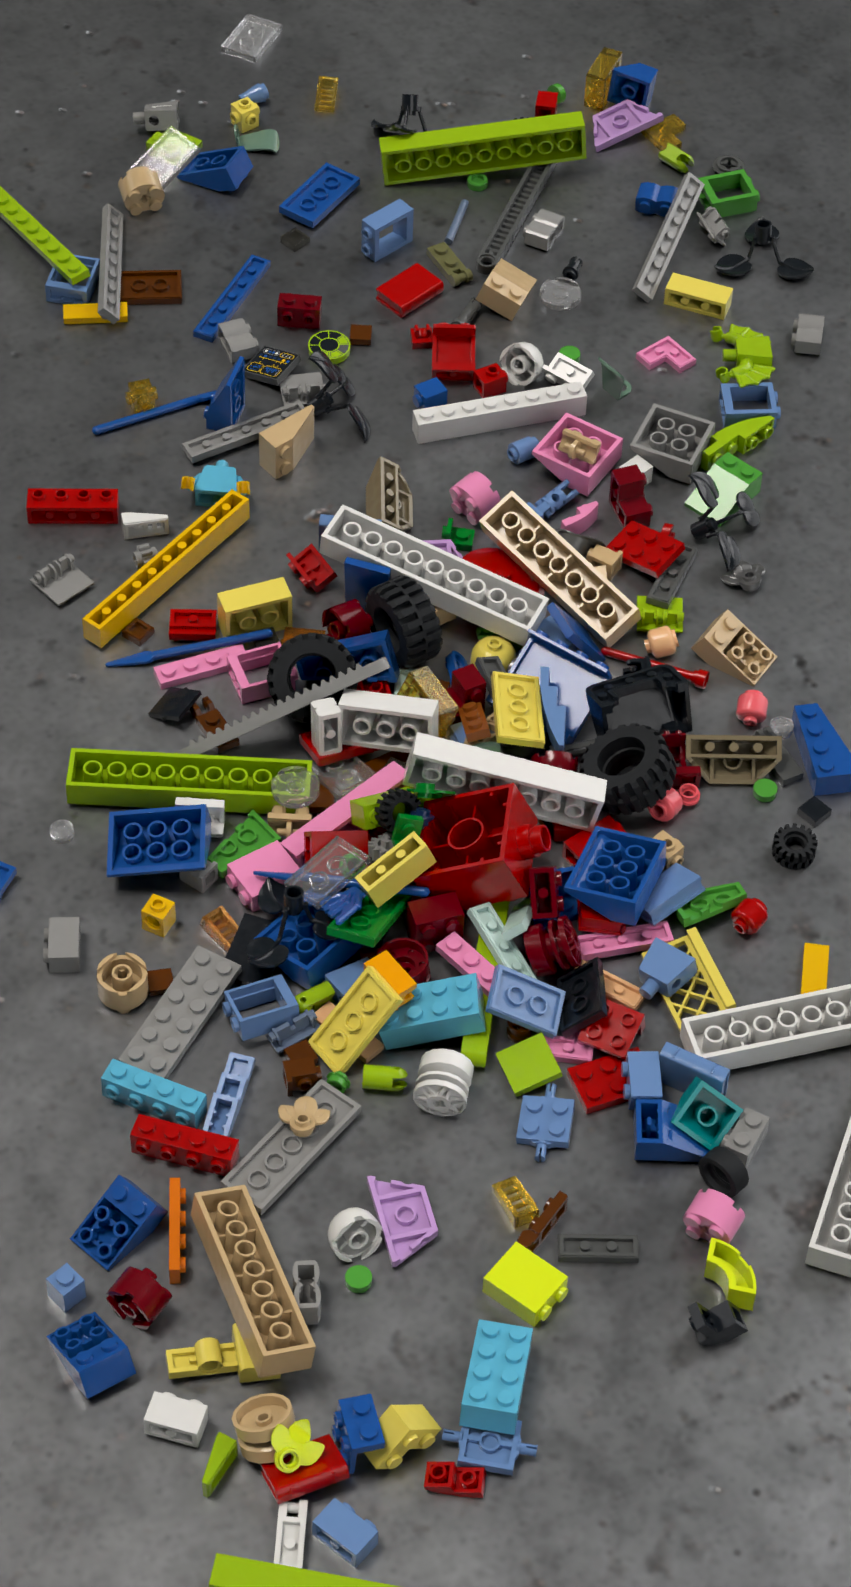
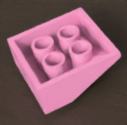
M566 412L532 450V455L559 480L563 482L567 479L570 482L568 488L576 489L579 493L588 497L621 458L623 438ZM565 428L572 431L576 430L592 440L601 441V447L595 464L591 465L578 458L571 459L567 453L558 450L562 439V431Z

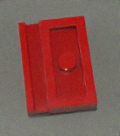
M170 609L169 640L208 641L216 639L217 610Z

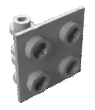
M321 372L288 375L279 384L283 404L286 406L300 401L303 406L308 405L307 402L314 398L326 385L323 384Z
M65 553L58 561L54 560L52 564L49 563L45 568L37 570L33 578L30 579V582L58 606L94 584L87 575L73 564L75 558L71 553Z

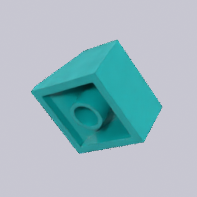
M696 1076L681 1096L671 1123L707 1149L712 1150L721 1143L725 1134L728 1133L743 1112V1109Z

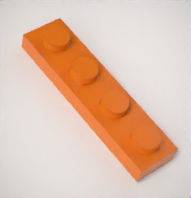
M170 1178L169 1186L170 1284H181V1273H186V1257H181V1250H186V1234H181V1227H186V1211H181V1204H186V1188H181L180 1178Z

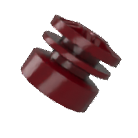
M566 915L559 917L558 922L554 919L549 920L548 931L542 923L529 926L527 931L523 933L526 953L537 977L542 978L555 974L557 972V962L564 971L570 968V964L574 968L581 966L582 956L579 938Z
M396 938L386 942L379 949L377 955L387 950L417 984L431 981L428 952L424 945L417 940Z

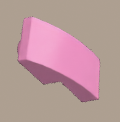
M594 501L577 507L575 516L561 520V529L575 534H581L597 520L599 503Z

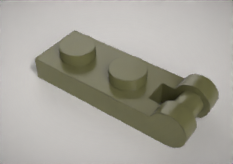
M446 242L427 248V256L453 287L460 285V282L473 280L472 271L464 266Z

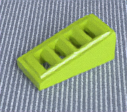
M218 1432L202 1479L203 1496L206 1498L211 1496L238 1456L237 1440L221 1432Z

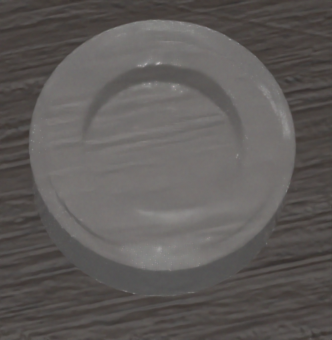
M777 716L771 720L770 727L776 736H782V739H787L793 733L794 723L786 716Z
M58 820L50 826V837L55 843L66 844L74 838V826L71 822Z

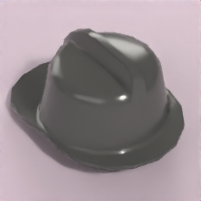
M554 529L584 558L589 549L594 548L597 544L606 547L605 543L596 538L575 534L565 529Z

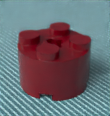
M357 599L346 601L323 611L322 627H327L329 634L326 635L336 640L371 633L370 627L373 626V619L370 614L365 613Z
M129 1266L108 1290L106 1300L113 1311L123 1320L128 1316L135 1320L132 1323L133 1326L140 1329H148L172 1298V1294L156 1281L157 1276L152 1270L148 1268L140 1270Z

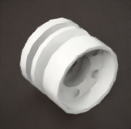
M432 1049L425 1052L421 1057L418 1078L416 1079L413 1091V1100L416 1105L423 1111L438 1116H455L462 1113L466 1108L469 1087L473 1077L474 1065L471 1060L465 1055L449 1049Z

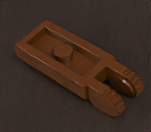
M208 696L202 698V704L207 711L206 713H201L197 703H194L190 708L193 717L196 719V724L206 738L207 732L211 731L216 734V728L220 727L224 730V726L227 723L218 709H215L213 702ZM237 737L214 749L220 754L239 746V739Z
M559 1191L554 1198L550 1197L544 1205L543 1213L540 1217L536 1216L533 1218L528 1230L521 1232L517 1242L534 1253L567 1211V1194Z

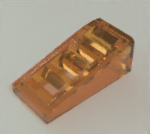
M222 905L203 916L200 921V926L228 953L234 936L228 940L225 937L231 933L235 935L239 926ZM219 920L222 922L217 926L214 925ZM226 926L228 929L221 933L219 930Z

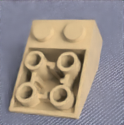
M728 609L710 624L691 647L708 665L751 686H754L777 658Z

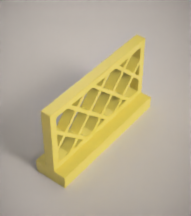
M696 927L686 930V936L668 942V944L675 948L685 945L688 950L686 954L696 958L698 969L695 976L689 980L692 982L689 989L684 990L680 988L676 992L685 996L682 1005L671 1002V997L661 994L679 1032L682 1023L680 1018L683 1012L695 1016L707 1014L703 1012L706 1003L716 1005L719 1011L736 1008V1003ZM648 951L641 953L642 959H644ZM696 984L707 986L708 989L705 996L693 992ZM690 998L702 1001L698 1010L686 1007Z

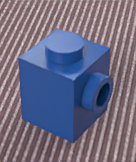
M435 377L414 385L412 400L419 409L446 405L448 390Z

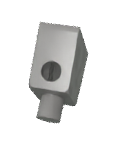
M178 101L146 104L144 112H133L134 125L145 124L146 131L178 130L180 122Z

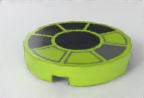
M320 331L309 339V356L315 351L320 350L329 357L333 364H339L350 355V341L344 334L338 331Z

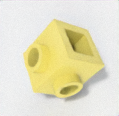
M248 96L231 103V123L233 125L237 124L241 133L259 127V106Z

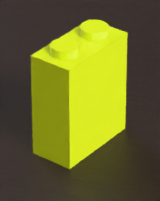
M516 1241L483 1277L482 1292L535 1327L540 1320L545 1321L548 1318L553 1305L557 1301L560 1303L568 1293V1276Z

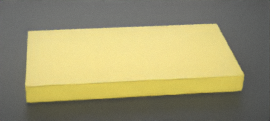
M493 671L491 685L496 743L543 749L545 734L539 677Z
M368 965L308 1042L333 1072L341 1071L346 1073L404 1000L373 966Z

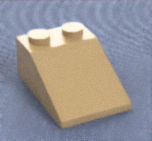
M501 258L483 284L475 300L512 321L537 279Z
M312 404L259 433V465L274 479L287 475L294 470L313 441L314 406Z

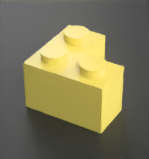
M423 1404L390 1405L379 1418L385 1440V1448L364 1452V1454L376 1469H394L403 1461L402 1457L409 1449H426L435 1442V1436L440 1432L441 1428Z

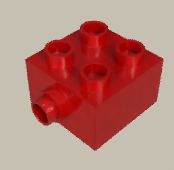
M515 783L424 802V808L431 810L430 814L434 815L435 818L421 831L420 838L429 847L437 862L414 879V882L417 886L429 888L430 894L427 897L456 891L463 910H469V908L487 902L491 904L503 901L511 902L519 898L528 897L530 885L529 868L532 867L533 858L540 857L542 853L550 851L551 836L546 825H537L538 818Z

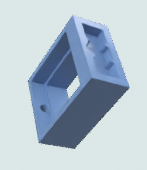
M398 199L362 219L361 252L376 262L412 242L414 209L403 200ZM393 225V232L379 239V232Z
M74 255L90 271L91 276L88 278L86 286L60 282L62 275L53 267L45 284L46 301L60 304L90 303L99 281L100 259Z
M762 382L759 385H748L740 388L738 383L720 384L719 405L723 428L740 421L764 416L774 417L773 428H776L777 419L781 418L780 406L776 405L778 403V393L774 391L772 382ZM767 400L768 409L734 410L732 401Z
M282 974L224 991L225 1002L222 1003L223 1012L226 1017L230 1016L233 1032H238L242 1041L268 1034L272 1028L275 1029L286 1022L292 1026L294 1025L292 1019L300 1015L299 1005ZM277 1000L280 1006L279 1008L242 1018L239 1013L241 1010Z

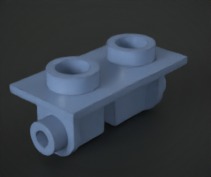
M306 1009L304 1013L292 1019L294 1025L290 1026L286 1022L275 1029L272 1028L266 1037L279 1054L284 1051V1048L312 1036L320 1027V1024L316 1020L317 1016L314 1010L308 1011Z

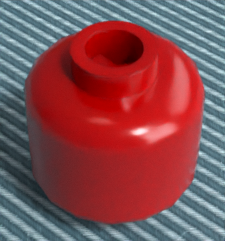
M745 898L731 914L734 929L740 934L753 935L757 933L768 920L766 905L757 898Z

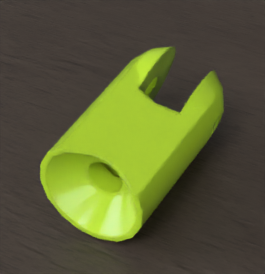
M669 142L666 149L658 154L659 160L679 172H689L686 164L691 167L694 166L692 156Z
M324 981L296 995L295 999L299 1005V1014L304 1013L306 1009L308 1011L313 1009L315 1012L328 1001L333 1003L334 1000L332 998L335 995V991L328 981Z
M364 1064L362 1089L403 1090L407 1086V1082L399 1079L407 1077L408 1073L401 1067Z

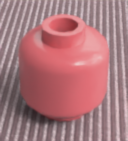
M758 690L745 691V693L738 697L737 718L743 721V724L746 726H756L757 723L763 722L767 716L768 699Z
M671 787L670 790L666 791V796L662 800L659 799L656 801V805L647 808L653 818L661 822H668L680 812L683 807V800L678 791Z

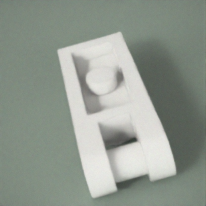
M300 1499L299 1502L286 1501L279 1504L274 1553L275 1564L303 1569L308 1500ZM287 1514H298V1517H288Z

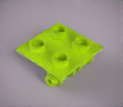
M637 596V607L641 615V619L637 622V631H649L658 627L669 626L671 630L675 629V633H683V598L674 597L668 609L646 603L647 596Z

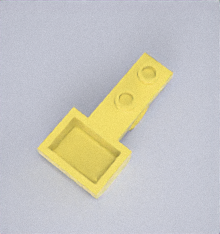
M236 1323L232 1325V1343L219 1344L217 1339L208 1337L198 1340L194 1347L170 1349L165 1352L169 1379L238 1372L239 1383L281 1378V1374L262 1378L258 1377Z

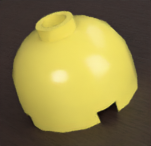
M487 636L479 640L473 647L470 664L473 663L476 667L477 657L499 656L505 671H507L511 661L517 657L516 651L507 639L501 636Z

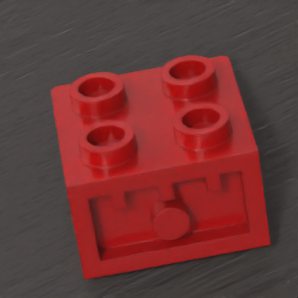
M606 999L608 1016L582 1029L578 1036V1041L618 1058L625 1059L636 1034L642 1035L645 1014Z

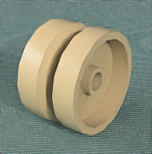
M276 1393L259 1394L240 1403L234 1410L232 1422L238 1437L237 1440L242 1456L249 1462L258 1464L274 1462L276 1451L271 1444V1434L277 1424H281L288 1429L295 1422L294 1411L287 1397ZM290 1453L285 1454L283 1458L290 1455Z

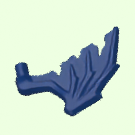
M354 886L344 892L331 895L309 894L304 896V902H308V908L311 906L322 907V911L325 914L327 913L330 918L336 917V925H341L362 908V901L367 894Z

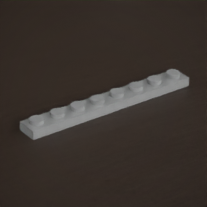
M690 172L683 177L632 289L634 293L647 303L653 299L705 185Z
M107 203L102 208L98 313L103 319L115 324L120 317L124 214Z

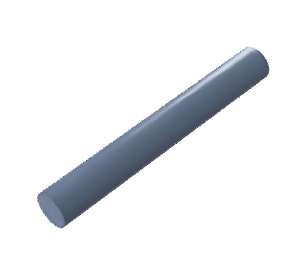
M466 199L461 200L444 242L447 245L453 243L467 210L469 201Z

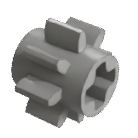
M149 543L136 546L137 551L132 552L136 568L144 566L158 553L155 546L150 547Z

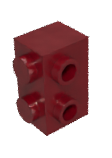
M291 293L279 294L277 326L320 330L322 296Z
M557 866L529 868L532 919L559 917L560 911H564L563 896H559L558 886H562L561 871H557Z

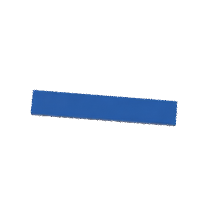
M251 255L193 330V337L213 343L218 336V324L227 322L232 318L270 268L271 261Z

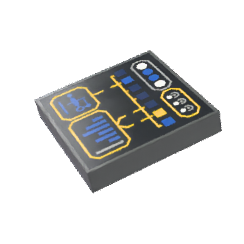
M264 345L245 366V377L278 386L301 362L300 354Z

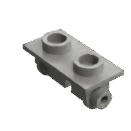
M709 206L703 215L696 212L700 218L699 224L709 232L708 237L715 244L719 242L726 246L723 240L730 236V229L722 220L717 209Z

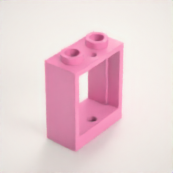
M280 642L227 655V672L242 704L272 697L268 690L267 680L249 684L244 671L269 665L274 656L273 654L282 646ZM295 666L292 669L290 677L291 685L294 691L295 681L298 680V673Z

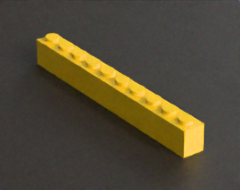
M231 489L82 618L84 638L100 648L106 645L250 518L249 499Z

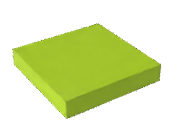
M542 1032L495 1053L516 1097L563 1077Z

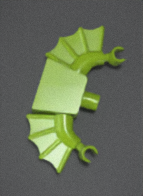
M734 324L730 325L729 332L726 334L723 333L721 326H714L712 328L713 330L710 331L713 342L725 340L726 343L735 346V349H723L722 361L735 362V367L730 369L729 372L726 367L716 369V377L722 383H728L730 378L736 379L740 388L748 385H759L762 380L771 378V373L776 368L772 367L773 355L769 336H763V333L755 332L750 327H739Z

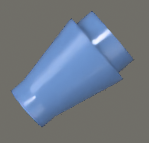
M257 83L243 94L238 95L239 100L248 96L254 103L266 102V99L270 98L264 83Z

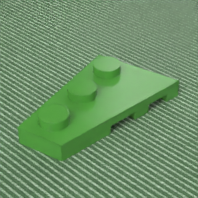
M252 809L243 824L239 823L235 828V832L228 839H224L208 856L207 860L218 863V875L223 879L227 875V864L276 840L279 842L282 840Z
M739 882L705 888L704 892L677 909L674 913L685 928L738 906L742 900L747 898V893Z

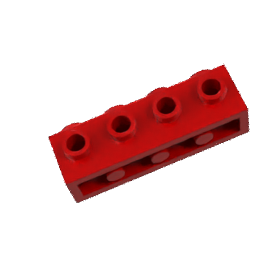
M28 488L26 506L28 524H118V489Z
M138 1114L130 1134L132 1153L221 1176H226L237 1165L240 1157L239 1139Z

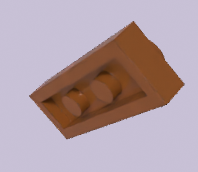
M469 702L458 708L468 743L491 737L481 702Z

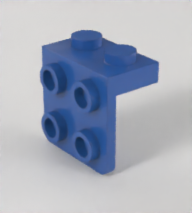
M371 1393L338 1400L337 1411L333 1412L335 1425H332L333 1439L335 1442L339 1441L341 1447L339 1451L347 1463L349 1474L355 1472L358 1453L385 1448V1440Z

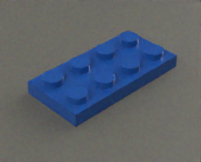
M326 162L279 206V213L314 228L360 185V178Z

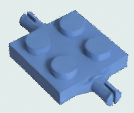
M550 1083L546 1084L545 1096L523 1095L516 1142L517 1144L535 1147L536 1154L534 1159L537 1162L540 1160V1154L541 1162L546 1160L547 1149L554 1147L569 1148L575 1099L555 1097L557 1085L552 1083V1087Z
M517 1420L515 1435L464 1426L460 1431L444 1428L442 1440L458 1443L459 1455L457 1466L484 1467L485 1471L511 1476L513 1475L515 1461L519 1454L536 1457L538 1445L521 1443L522 1421Z

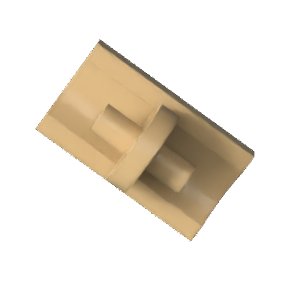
M565 428L562 431V439L558 450L567 453L571 459L578 458L593 465L596 463L601 441L592 440L576 430L572 431Z
M274 805L272 812H268L267 817L268 825L279 836H286V838L312 820L309 808L300 806L296 808L295 814L286 813V807Z

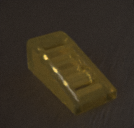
M319 76L315 111L335 112L339 78Z
M516 1176L491 1185L514 1229L531 1223L536 1216L539 1217L537 1205ZM511 1185H513L514 1187L504 1192L501 1190ZM516 1192H517V1194H518V1195H515V1196L510 1197V1198H507V1197H506V1196L511 1195V1194L516 1193ZM521 1199L522 1202L512 1205L513 1202ZM525 1206L526 1209L517 1212V1209Z

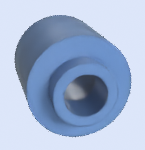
M527 436L510 443L507 449L509 460L515 464H520L534 458L532 450L539 444L538 439L534 436Z

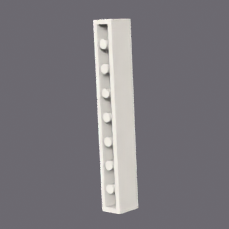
M580 381L413 410L412 430L417 443L422 444L560 420L566 412L575 417L586 415L587 394Z

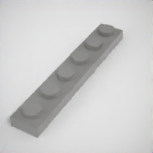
M300 401L291 403L182 443V450L191 463L198 462L258 440L260 432L305 407Z

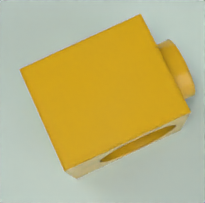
M153 893L141 910L142 929L164 938L176 921L175 902Z

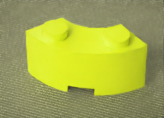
M711 1237L704 1277L713 1280L722 1288L726 1300L741 1309L753 1311L756 1296V1278L751 1265L747 1264L742 1256H740L741 1252L735 1247Z

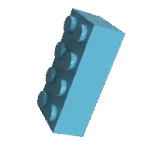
M472 973L417 984V988L412 991L414 998L399 1007L380 1029L379 1034L386 1050L485 1032L483 990L477 974Z
M479 1319L461 1403L459 1426L515 1435L531 1350L533 1328Z

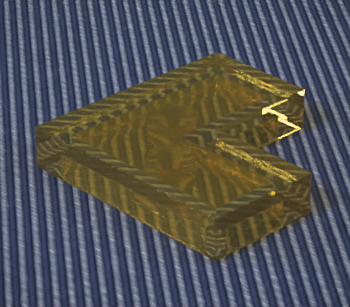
M675 114L665 117L664 121L643 130L641 133L660 151L666 149L668 142L680 149L682 148V142L674 135L684 131L686 124Z

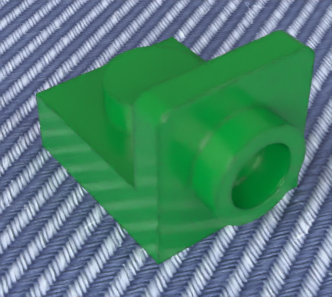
M449 518L447 526L443 525L442 539H451L456 546V550L472 551L475 530L453 527V518Z
M398 813L391 837L393 846L413 831L420 837L424 823L423 817Z

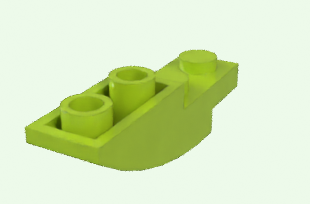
M764 416L747 419L713 434L710 439V446L702 452L701 468L708 471L727 452L733 455L738 451L744 455L750 449L753 450L764 439L771 437L774 432L775 418Z

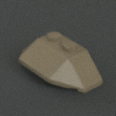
M380 456L366 485V515L374 519H380L383 523L400 531L411 530L413 528V500L410 488L400 473V466Z
M686 734V760L692 766H700L701 777L708 784L754 785L757 780L763 779L782 760V736Z

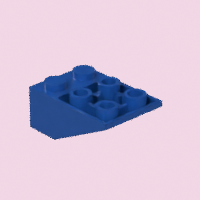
M662 1099L635 1100L633 1114L634 1160L699 1162L710 1150L671 1123L677 1104Z
M118 1175L71 1236L70 1240L107 1271H110L155 1230L168 1211L131 1180Z
M96 1312L86 1314L79 1320L60 1327L52 1334L46 1336L73 1382L87 1399L137 1374L128 1347Z

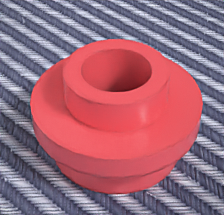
M683 784L677 790L685 806H693L700 800V792L694 784Z

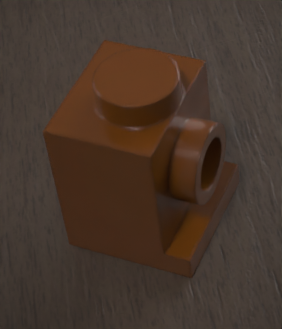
M313 1056L282 1061L283 1079L288 1097L293 1096V1091H307L311 1089L317 1081L322 1079L320 1065L315 1066Z

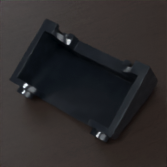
M656 665L599 682L586 688V698L597 737L599 735L603 736L611 728L614 730L623 724L630 726V723L650 726L657 731H670V734L676 733L677 730H681L682 733L693 731L689 683L671 665Z

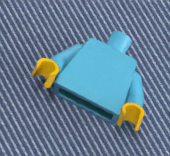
M218 460L215 466H204L202 473H198L195 477L183 476L180 489L195 491L196 506L212 507L231 489L241 495H250V482L244 481L241 476L236 475V468L229 467L227 461Z

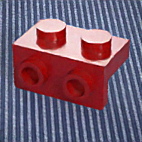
M312 543L295 557L290 552L286 554L290 560L288 566L295 574L300 572L302 575L299 578L307 589L312 587L316 593L338 577Z

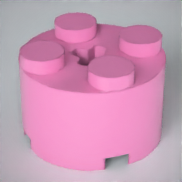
M478 471L469 473L449 489L453 501L451 507L457 514L463 513L474 526L501 501L497 490L493 492L489 487L492 485L491 481Z
M700 1189L683 1216V1222L687 1227L685 1232L693 1239L698 1240L701 1237L709 1241V1245L711 1237L730 1244L745 1219V1213L741 1207L737 1211L732 1206L735 1201L727 1195L714 1189H707L706 1192Z

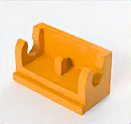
M387 950L364 963V970L368 965L373 966L404 1000L399 1007L414 998L412 991L417 988V983Z

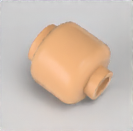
M669 626L649 630L647 633L648 639L644 640L647 653L652 652L656 659L676 653V647H680L675 629L671 630Z

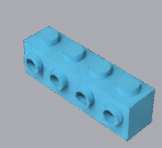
M116 1059L111 1060L101 1077L102 1096L164 1120L198 1129L207 1113V1096L205 1093Z

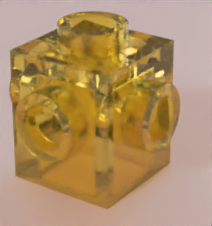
M148 378L128 382V392H125L127 405L131 406L133 414L155 408V400L158 399L156 387H152Z

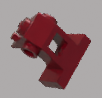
M677 730L676 733L670 734V731H664V734L661 736H663L675 762L679 763V767H676L677 772L672 788L679 789L686 783L694 784L699 788L701 778L700 766H686V733H682L681 730Z

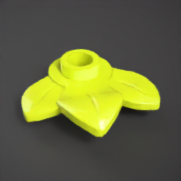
M308 1419L295 1421L288 1429L281 1424H277L271 1434V1444L276 1451L274 1454V1464L277 1469L284 1473L294 1472L300 1465H312L324 1451L325 1445L310 1441L311 1428ZM287 1453H290V1454H291V1459H290V1461L287 1462V1463H284V1461H283L284 1455L287 1454Z

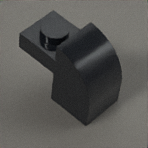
M728 1300L710 1310L698 1302L688 1306L691 1315L689 1318L690 1325L695 1331L699 1343L702 1345L712 1346L728 1342L748 1331L739 1307Z

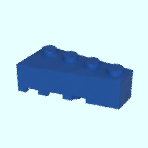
M388 630L338 640L351 653L355 664L359 663L362 667L383 657L387 658L391 668L365 679L367 682L384 680L397 683L400 670ZM307 656L296 663L301 680L321 681L324 679L325 681H330V676L335 677L333 667L322 657Z
M818 703L795 705L791 726L813 795L851 792L850 751Z

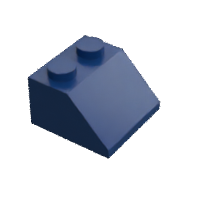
M642 63L615 67L611 77L607 101L618 104L628 99L637 105L648 107L652 100L658 69Z

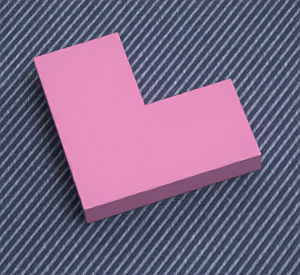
M670 336L636 353V359L648 370L667 362L678 373H682L696 365V358Z
M581 1030L567 1038L557 1035L551 1039L544 1036L556 1062L579 1065L592 1061L594 1047L578 1041Z

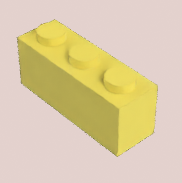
M673 272L665 288L664 304L724 320L732 303L733 288Z
M413 831L354 878L363 892L367 894V897L379 908L437 861L426 843Z

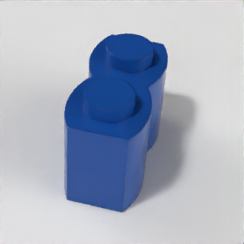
M651 182L641 183L636 196L635 210L640 213H656L659 216L666 217L678 188L668 185L660 186Z

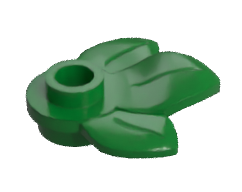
M415 783V789H406L408 792L417 793V798L438 799L443 798V795L456 794V791L435 790V784Z

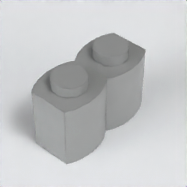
M541 209L533 215L531 223L524 227V243L548 251L564 229L565 216Z
M799 313V319H794L793 332L797 333H792L791 346H795L794 352L820 355L825 316Z
M243 318L218 324V337L231 363H235L240 356L247 360L257 354V350H259L258 340L256 337L253 338L249 323H245Z
M315 1260L295 1261L293 1266V1294L306 1325L318 1324L321 1318L320 1271Z

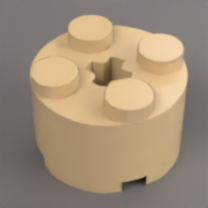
M145 166L135 167L128 170L123 179L122 177L119 179L118 188L125 207L132 215H139L142 211H158L161 209L165 194L155 170L151 171L149 167Z
M125 952V955L113 953L106 956L99 963L97 968V988L101 1002L110 1009L126 1014L146 1000L149 993L148 973L145 962L139 956Z

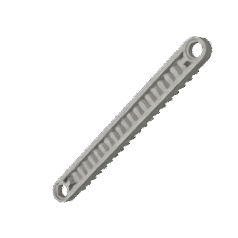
M383 657L363 667L358 663L356 664V670L349 667L347 668V674L340 671L337 679L334 676H330V682H326L323 679L321 680V686L314 683L312 684V690L305 687L303 688V694H300L298 691L295 692V698L288 695L286 696V702L279 699L277 700V706L270 703L268 704V710L261 707L259 714L253 711L251 712V718L244 715L242 716V722L235 719L233 720V726L226 723L224 730L220 727L216 728V734L209 731L207 732V738L203 735L198 736V742L191 739L189 746L174 753L202 754L308 706L312 701L323 699L391 668L386 657Z

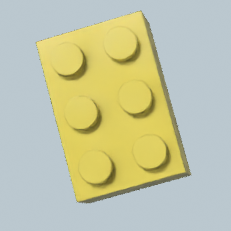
M284 577L217 593L218 626L223 637L264 629H271L272 632L292 628V595Z

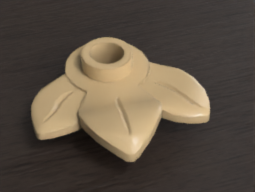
M310 1096L299 1097L295 1101L294 1106L280 1105L278 1109L280 1120L290 1124L293 1134L298 1137L310 1136L316 1126L325 1124L330 1118V1110L318 1109L316 1100Z

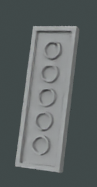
M198 945L123 1051L118 1061L168 1079L224 998V991L230 989L241 973V965Z
M322 1079L305 1096L314 1098L318 1109L330 1110L329 1120L325 1124L316 1126L313 1133L307 1137L294 1135L290 1129V1124L280 1120L220 1181L221 1188L246 1185L256 1211L260 1215L287 1190L361 1113L362 1106Z

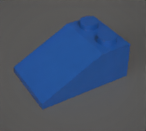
M244 146L194 153L176 176L180 180L219 192L227 190L231 192L239 188L240 183L248 176L253 165Z
M240 356L220 383L217 391L212 393L211 403L209 406H206L203 415L204 419H206V429L217 431L238 422L245 407L244 357Z

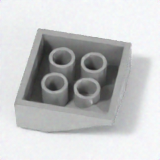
M654 403L631 442L630 449L669 478L690 484L692 479L688 475L697 472L701 464L702 452L710 446V439L715 430V422Z

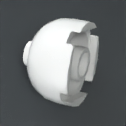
M513 343L506 347L500 355V361L502 360L501 369L506 371L508 382L512 385L517 386L520 384L526 386L536 380L543 370L542 354L531 343Z
M358 1207L347 1208L339 1212L330 1222L328 1240L332 1250L340 1260L353 1262L352 1258L361 1255V1260L377 1250L382 1241L380 1234L383 1230L378 1220L369 1211Z

